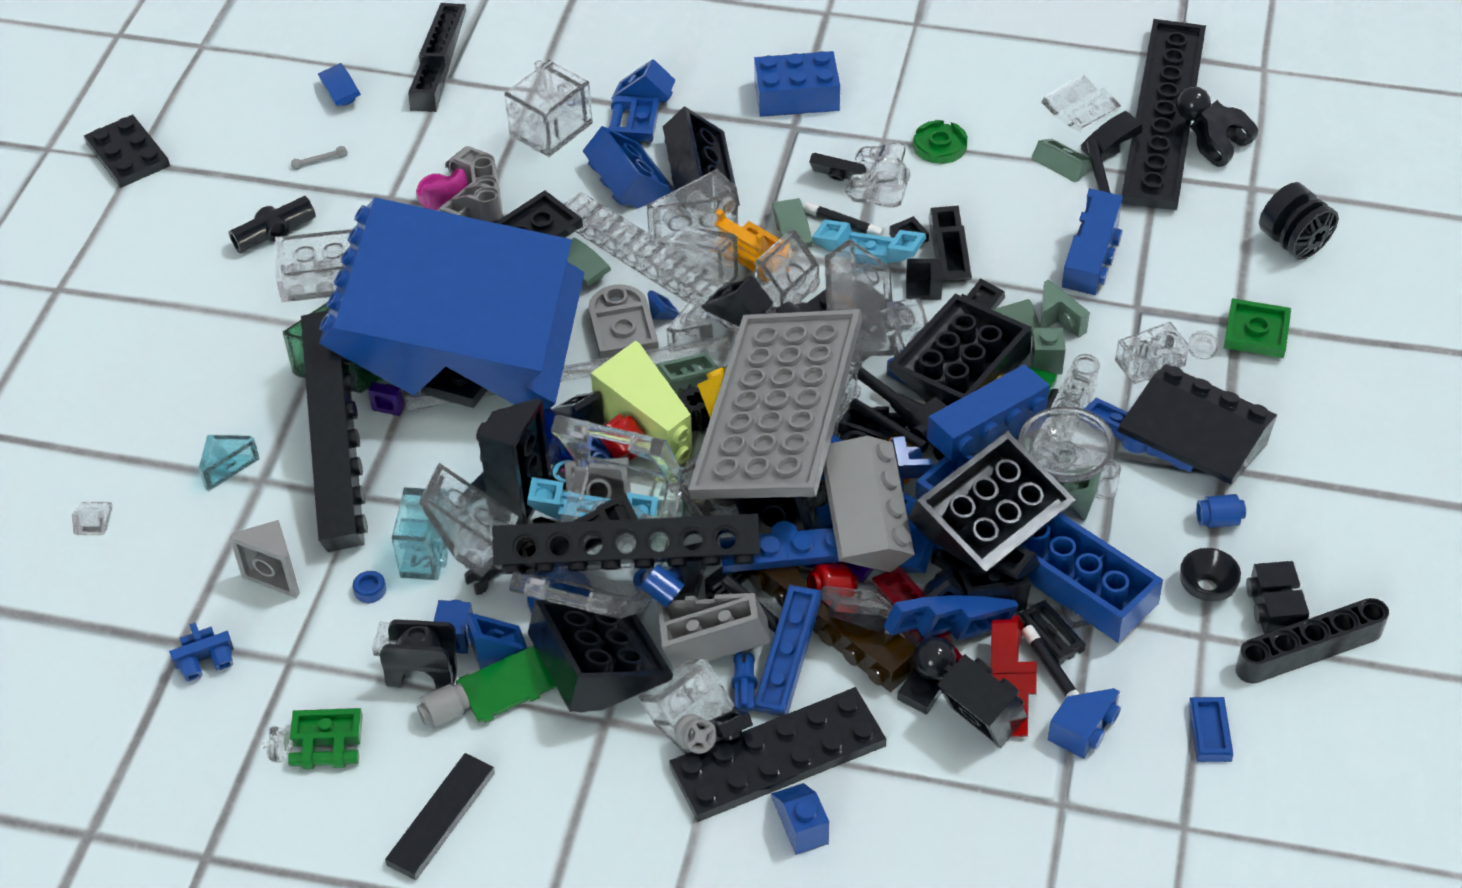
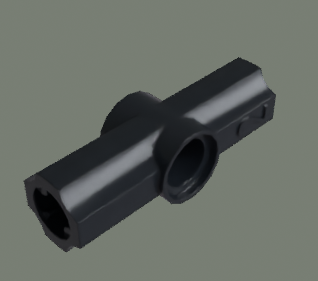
M306 196L277 209L273 206H265L256 213L253 220L228 231L229 238L238 253L268 239L271 242L277 243L289 235L290 229L315 218V210Z

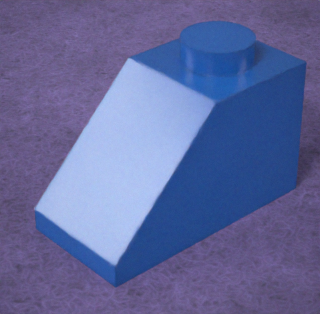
M652 59L621 80L611 99L615 96L659 98V103L664 104L672 96L673 92L671 90L676 80L660 64Z
M802 783L771 793L772 801L796 855L829 844V819L814 790Z

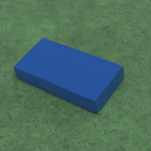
M1190 697L1188 705L1197 762H1232L1233 748L1225 698Z

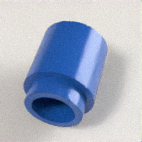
M1237 494L1206 496L1204 500H1198L1196 503L1198 524L1200 526L1206 525L1207 528L1239 526L1241 519L1246 518L1244 500H1239Z

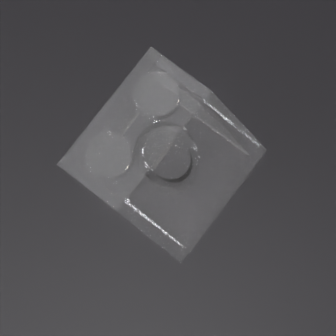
M792 228L755 261V278L774 302L770 307L777 308L788 301L794 305L799 304L810 293H814L820 284L819 263L797 231Z

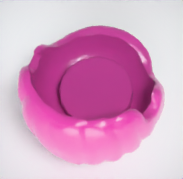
M455 169L450 176L434 173L424 177L416 189L417 200L424 208L439 209L468 186L466 173L463 169Z

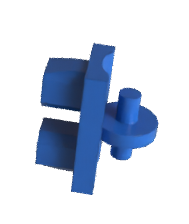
M196 622L189 624L192 631L191 634L179 637L182 647L169 651L175 669L180 670L187 682L200 678L203 675L199 661L212 657L216 670H222L233 665L231 650L234 648L228 630L214 635L212 626L198 630Z

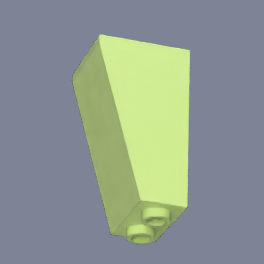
M634 341L591 372L592 392L599 391L602 397L603 418L606 423L618 414H621L623 417L627 415L632 416L646 434V440L641 445L644 452L661 465L679 466L685 464L693 455L691 414L640 343Z

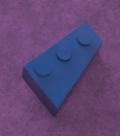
M1089 188L1085 212H1081L1079 218L1081 225L1077 235L1073 237L1064 265L1062 288L1096 295L1099 284L1105 285L1109 268H1106V265L1112 266L1116 252L1113 246H1119L1123 230L1118 229L1123 196Z

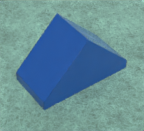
M471 612L465 616L470 644L480 669L503 660L508 655L516 654L528 648L518 625Z

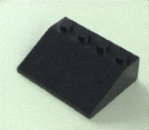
M954 294L890 362L889 370L926 402L936 397L949 406L1018 368L1031 353L1032 327L958 294Z
M1165 364L1152 376L1119 425L1118 432L1231 485L1267 446L1277 414L1268 411L1262 405L1253 404L1240 398L1236 393L1217 388L1205 379L1195 378L1184 373L1182 369L1176 366Z
M1007 431L916 501L908 519L930 542L982 574H985L1072 505L1076 499Z
M628 599L535 600L527 634L569 712L583 713L604 710L672 680L673 673Z

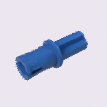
M738 652L733 657L734 677L731 679V687L734 689L735 710L750 712L755 708V689L758 685L757 678L754 676L755 657L752 653L746 652V662L743 663L742 652Z

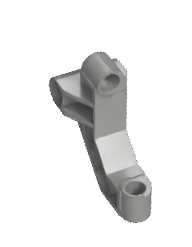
M464 147L446 161L445 168H448L451 174L455 169H463L466 173L468 186L437 209V211L495 223L504 217L495 158L493 155L473 147Z

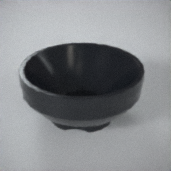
M1215 548L1193 550L1183 558L1180 566V580L1185 590L1192 596L1204 601L1213 602L1227 599L1236 591L1241 579V570L1236 560L1226 552ZM1204 579L1211 580L1216 584L1217 588L1205 590L1199 586L1198 582Z

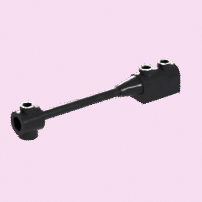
M788 301L782 304L775 313L812 312L814 310L805 302L794 305ZM852 360L849 373L889 402L890 406L908 425V429L927 441L934 448L933 453L938 461L945 457L926 437L928 417L947 407V405L936 397L924 405L900 393L897 394Z

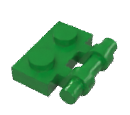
M361 708L293 710L289 740L292 747L302 746V752L289 753L288 765L302 766L303 769H314L315 765H333L334 768H345L346 764H359V750L346 751V745L360 744L363 720ZM333 745V751L315 752L316 746Z

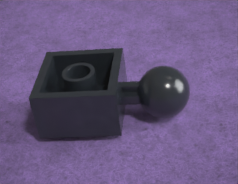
M927 637L916 645L912 656L916 671L922 677L929 680L942 679L938 683V687L950 708L1002 748L1028 718L1023 709L1025 703L1017 695L1019 690L1005 678L1001 681L997 680L991 675L993 670L979 658L973 661L964 654L956 663V654L953 646L941 637Z

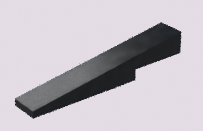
M440 3L419 53L420 65L408 91L410 111L437 112L465 16L466 4Z

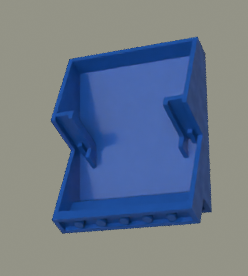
M376 197L367 206L362 205L354 217L357 224L347 239L350 242V246L341 258V263L344 264L343 268L334 280V285L337 286L336 290L332 293L326 307L330 308L329 312L325 315L319 327L322 331L319 344L413 396L442 369L448 367L514 405L537 398L543 402L544 414L553 407L557 400L585 273L567 262L572 239Z

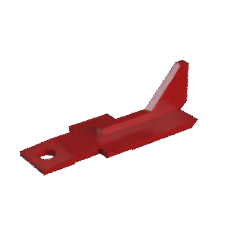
M1019 615L1012 616V619L992 620L991 669L993 672L991 675L999 681L1005 678L1019 690L1017 695L1025 703L1023 709L1028 718L1011 737H1028L1029 695L1037 694V662H1019V645L1023 636L1021 631L1024 628Z

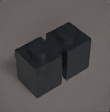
M1293 561L1254 564L1251 577L1246 580L1247 594L1249 597H1253L1255 603L1254 618L1257 624H1261L1264 634L1309 618L1310 613L1303 591L1293 590L1300 587V581Z

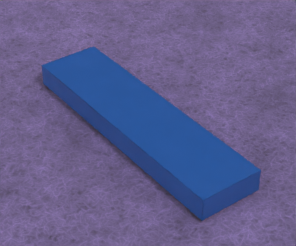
M789 585L755 698L754 710L756 712L783 716L789 713L823 597L821 590Z

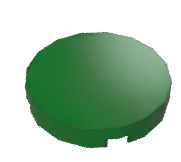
M943 120L929 121L917 128L913 138V148L915 153L923 160L939 164L950 163L960 159L965 154L968 136L965 130L958 124L952 122L951 125L944 124Z

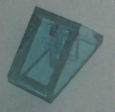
M207 435L199 471L204 487L208 492L260 459L255 440L252 436Z

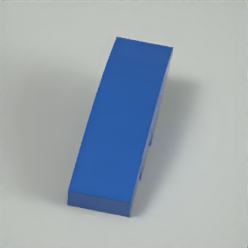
M949 595L922 597L895 602L884 627L890 635L917 629L924 638L950 632L959 641L991 632L992 620L1012 619L1019 605L1015 600L986 596Z

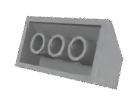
M864 436L830 443L823 473L838 559L846 563L891 572L915 555L893 442Z

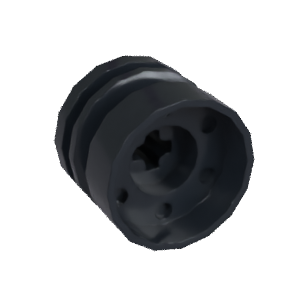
M1294 182L1282 187L1267 202L1260 215L1259 226L1270 238L1280 242L1281 247L1289 251L1293 257L1301 260L1314 255L1324 247L1337 228L1339 216L1338 212L1321 199H1317V196L1299 182Z

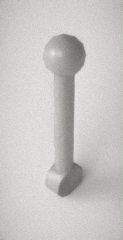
M339 146L336 148V151L302 160L293 159L291 166L293 169H299L301 165L335 156L343 158L347 156V150L344 146Z

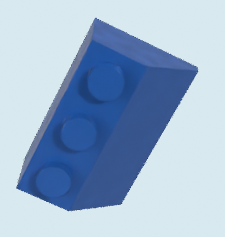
M601 126L583 149V153L589 160L588 165L599 173L602 184L613 192L612 198L622 206L628 204L638 209L670 197L675 193L673 186L641 144L633 139Z

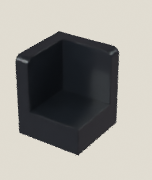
M907 259L906 298L908 300H941L943 283L942 259Z

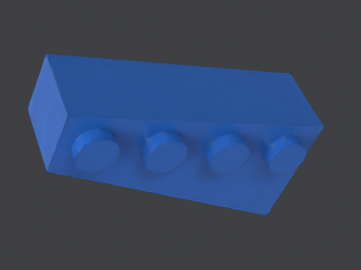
M1024 364L928 417L926 439L952 461L983 450L1007 431L1016 439L1043 430L1050 385Z

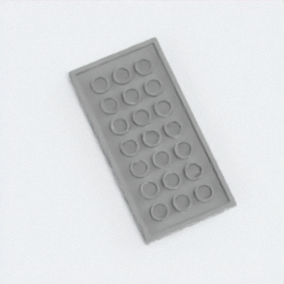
M860 309L743 315L688 487L691 499L815 497L817 495L863 320Z

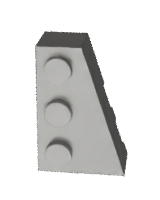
M755 593L718 594L714 596V599L700 600L696 596H685V600L672 601L667 608L657 602L662 648L676 671L771 643L767 616Z

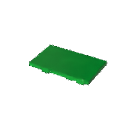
M534 646L516 654L508 655L503 660L472 674H466L456 680V684L460 683L468 697L470 709L478 723L484 721V723L494 719L493 716L506 712L508 709L527 700L532 702L539 699V695L556 688Z

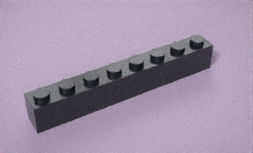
M328 310L302 315L301 328L318 541L327 552L365 545L364 533H368V524L361 505L365 504V493L362 485H359V476L363 475L361 459L357 457L356 448L360 447V436L358 430L354 429V419H358V411L351 392L355 391V381L352 373H349V365L353 364V362L319 344L322 334L319 327L323 318L329 312Z

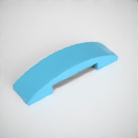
M824 220L812 236L813 242L831 252L850 259L871 263H893L909 259L916 254L926 239L925 233L899 230L894 238L852 232L850 223Z
M532 477L527 505L554 519L572 522L596 510L597 506L611 499L563 491L564 482ZM627 492V497L638 519L656 518L659 497Z

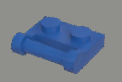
M613 97L611 102L612 115L608 129L635 141L653 142L660 106L659 98ZM630 110L627 126L620 127L623 112Z

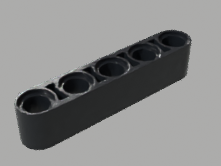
M1368 598L1249 639L1240 648L1235 669L1236 674L1246 683H1259L1380 639L1389 616V609L1383 601Z

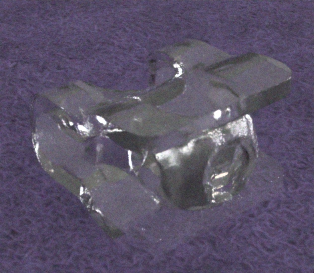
M893 142L882 146L860 148L854 161L864 164L867 172L852 175L848 179L845 187L847 197L853 202L873 203L882 207H898L901 205L910 178V169L902 162L906 151L905 145L900 142ZM863 158L871 159L873 162H868ZM855 187H858V188H861V189H866V190H864V191H859V190H856Z

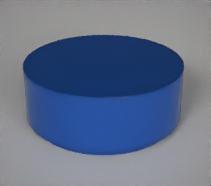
M365 571L358 574L352 584L355 597L363 603L379 601L384 597L387 589L383 575L377 571Z

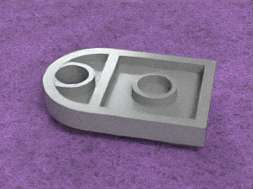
M617 284L604 287L592 296L589 302V314L600 360L612 358L634 341L640 343L646 352L659 350L658 338L648 302L640 290L629 285ZM613 297H620V298H622V299L619 300V301H611V300H610V299L613 298Z

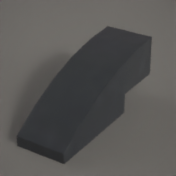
M959 205L930 208L928 218L935 257L936 259H942L943 282L971 280L972 274L964 225L961 223Z

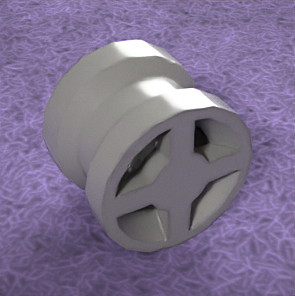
M686 714L676 722L674 737L680 746L700 754L709 751L716 741V729L710 721L695 714ZM691 730H693L692 738L690 737Z

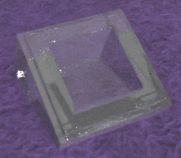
M81 502L72 512L74 534L104 535L107 531L112 503Z

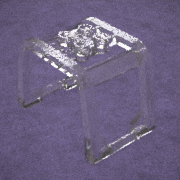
M562 415L555 416L551 432L565 445L574 458L573 475L560 522H572L578 519L579 511L590 513L596 510L597 506L607 502L605 499H600L596 502L583 499L589 473L664 490L665 495L659 517L645 514L641 509L633 507L638 519L672 518L676 516L682 490V471L666 440ZM592 436L629 445L628 450L631 454L654 461L661 473L590 456V449L586 445L588 437ZM665 536L655 537L652 542V549L657 552L664 551L668 547L669 539ZM623 538L618 546L619 551L629 553L635 548L636 543L628 538ZM603 544L590 551L594 553L600 552ZM655 562V563H654V568H655L658 564L661 565V566H663V562ZM564 566L555 567V572L513 573L509 586L510 592L617 619L647 610L653 599L639 586L579 571H568ZM654 568L645 569L642 583ZM559 582L595 592H590L589 597L552 587Z

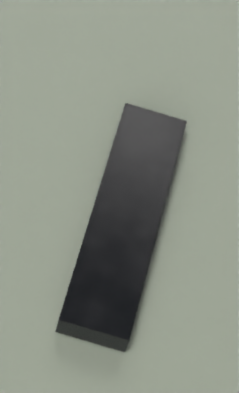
M464 753L385 858L386 865L417 880L495 774L494 767Z

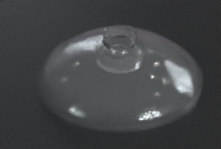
M1062 406L1042 410L1030 417L1024 423L1019 433L1018 442L1059 482H1079L1099 475L1110 465L1115 453V437L1108 424L1096 414L1081 408Z

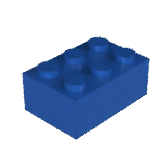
M834 51L754 57V83L760 117L840 111V81Z

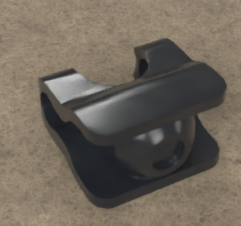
M392 620L388 627L389 644L382 646L380 652L386 686L402 688L403 679L406 673L410 671H421L428 674L434 680L436 689L448 684L454 686L457 676L456 629L454 625L449 622Z

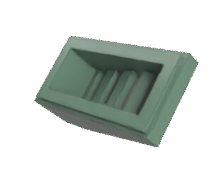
M707 353L655 364L676 395L679 388L687 390L689 384L696 387L697 384L708 380L707 373L719 369Z

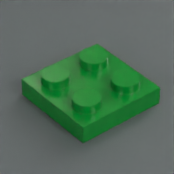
M1232 298L1223 348L1284 358L1291 308Z

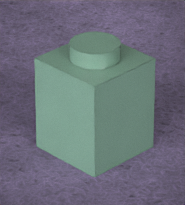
M1033 328L1030 353L1031 367L1053 374H1062L1066 351L1063 328Z

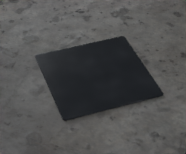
M832 601L828 616L882 634L885 633L884 624L887 620L886 617Z

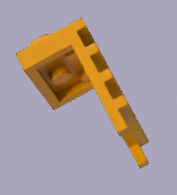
M717 210L718 220L714 224L715 227L720 229L718 232L719 237L724 239L721 244L727 248L725 255L770 281L794 253L793 247L749 220L741 227L727 219L723 210Z

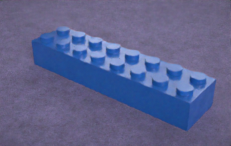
M970 454L952 461L946 456L943 457L916 481L915 498L918 500L974 456ZM1062 513L1020 545L1035 552L1040 562V566L1036 570L1027 574L1031 585L1117 643L1127 636L1159 604L1163 584L1162 578Z

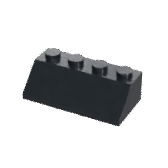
M684 106L663 125L664 141L667 147L668 161L672 174L671 178L677 202L681 206L688 207L697 213L737 208L740 202L724 131Z
M537 398L493 411L487 421L480 424L476 434V439L479 442L480 461L482 462L484 472L483 481L486 484V500L489 503L490 515L493 518L511 524H527L536 511L527 505L532 477L552 480L543 402Z

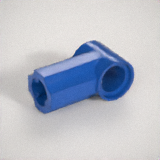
M658 564L644 580L640 588L663 607L667 608L686 584L683 579L684 571L680 567H662Z

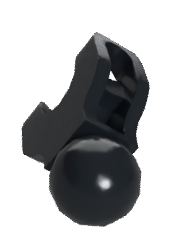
M1190 86L1179 93L1176 100V109L1181 117L1194 121L1190 128L1196 134L1198 150L1213 165L1217 167L1225 166L1233 158L1234 147L1228 138L1239 146H1246L1257 138L1258 128L1256 124L1242 110L1223 106L1218 100L1211 104L1209 94L1200 87Z

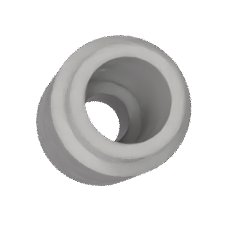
M458 683L454 686L448 684L421 696V704L417 706L423 723L425 725L430 723L435 728L464 715V711L470 708V703L462 685Z

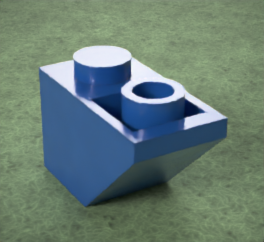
M1112 688L1067 696L1050 721L1047 740L1084 759L1091 748L1096 750L1100 746L1105 735L1104 728L1106 725H1113L1121 711V707L1117 705L1120 691Z

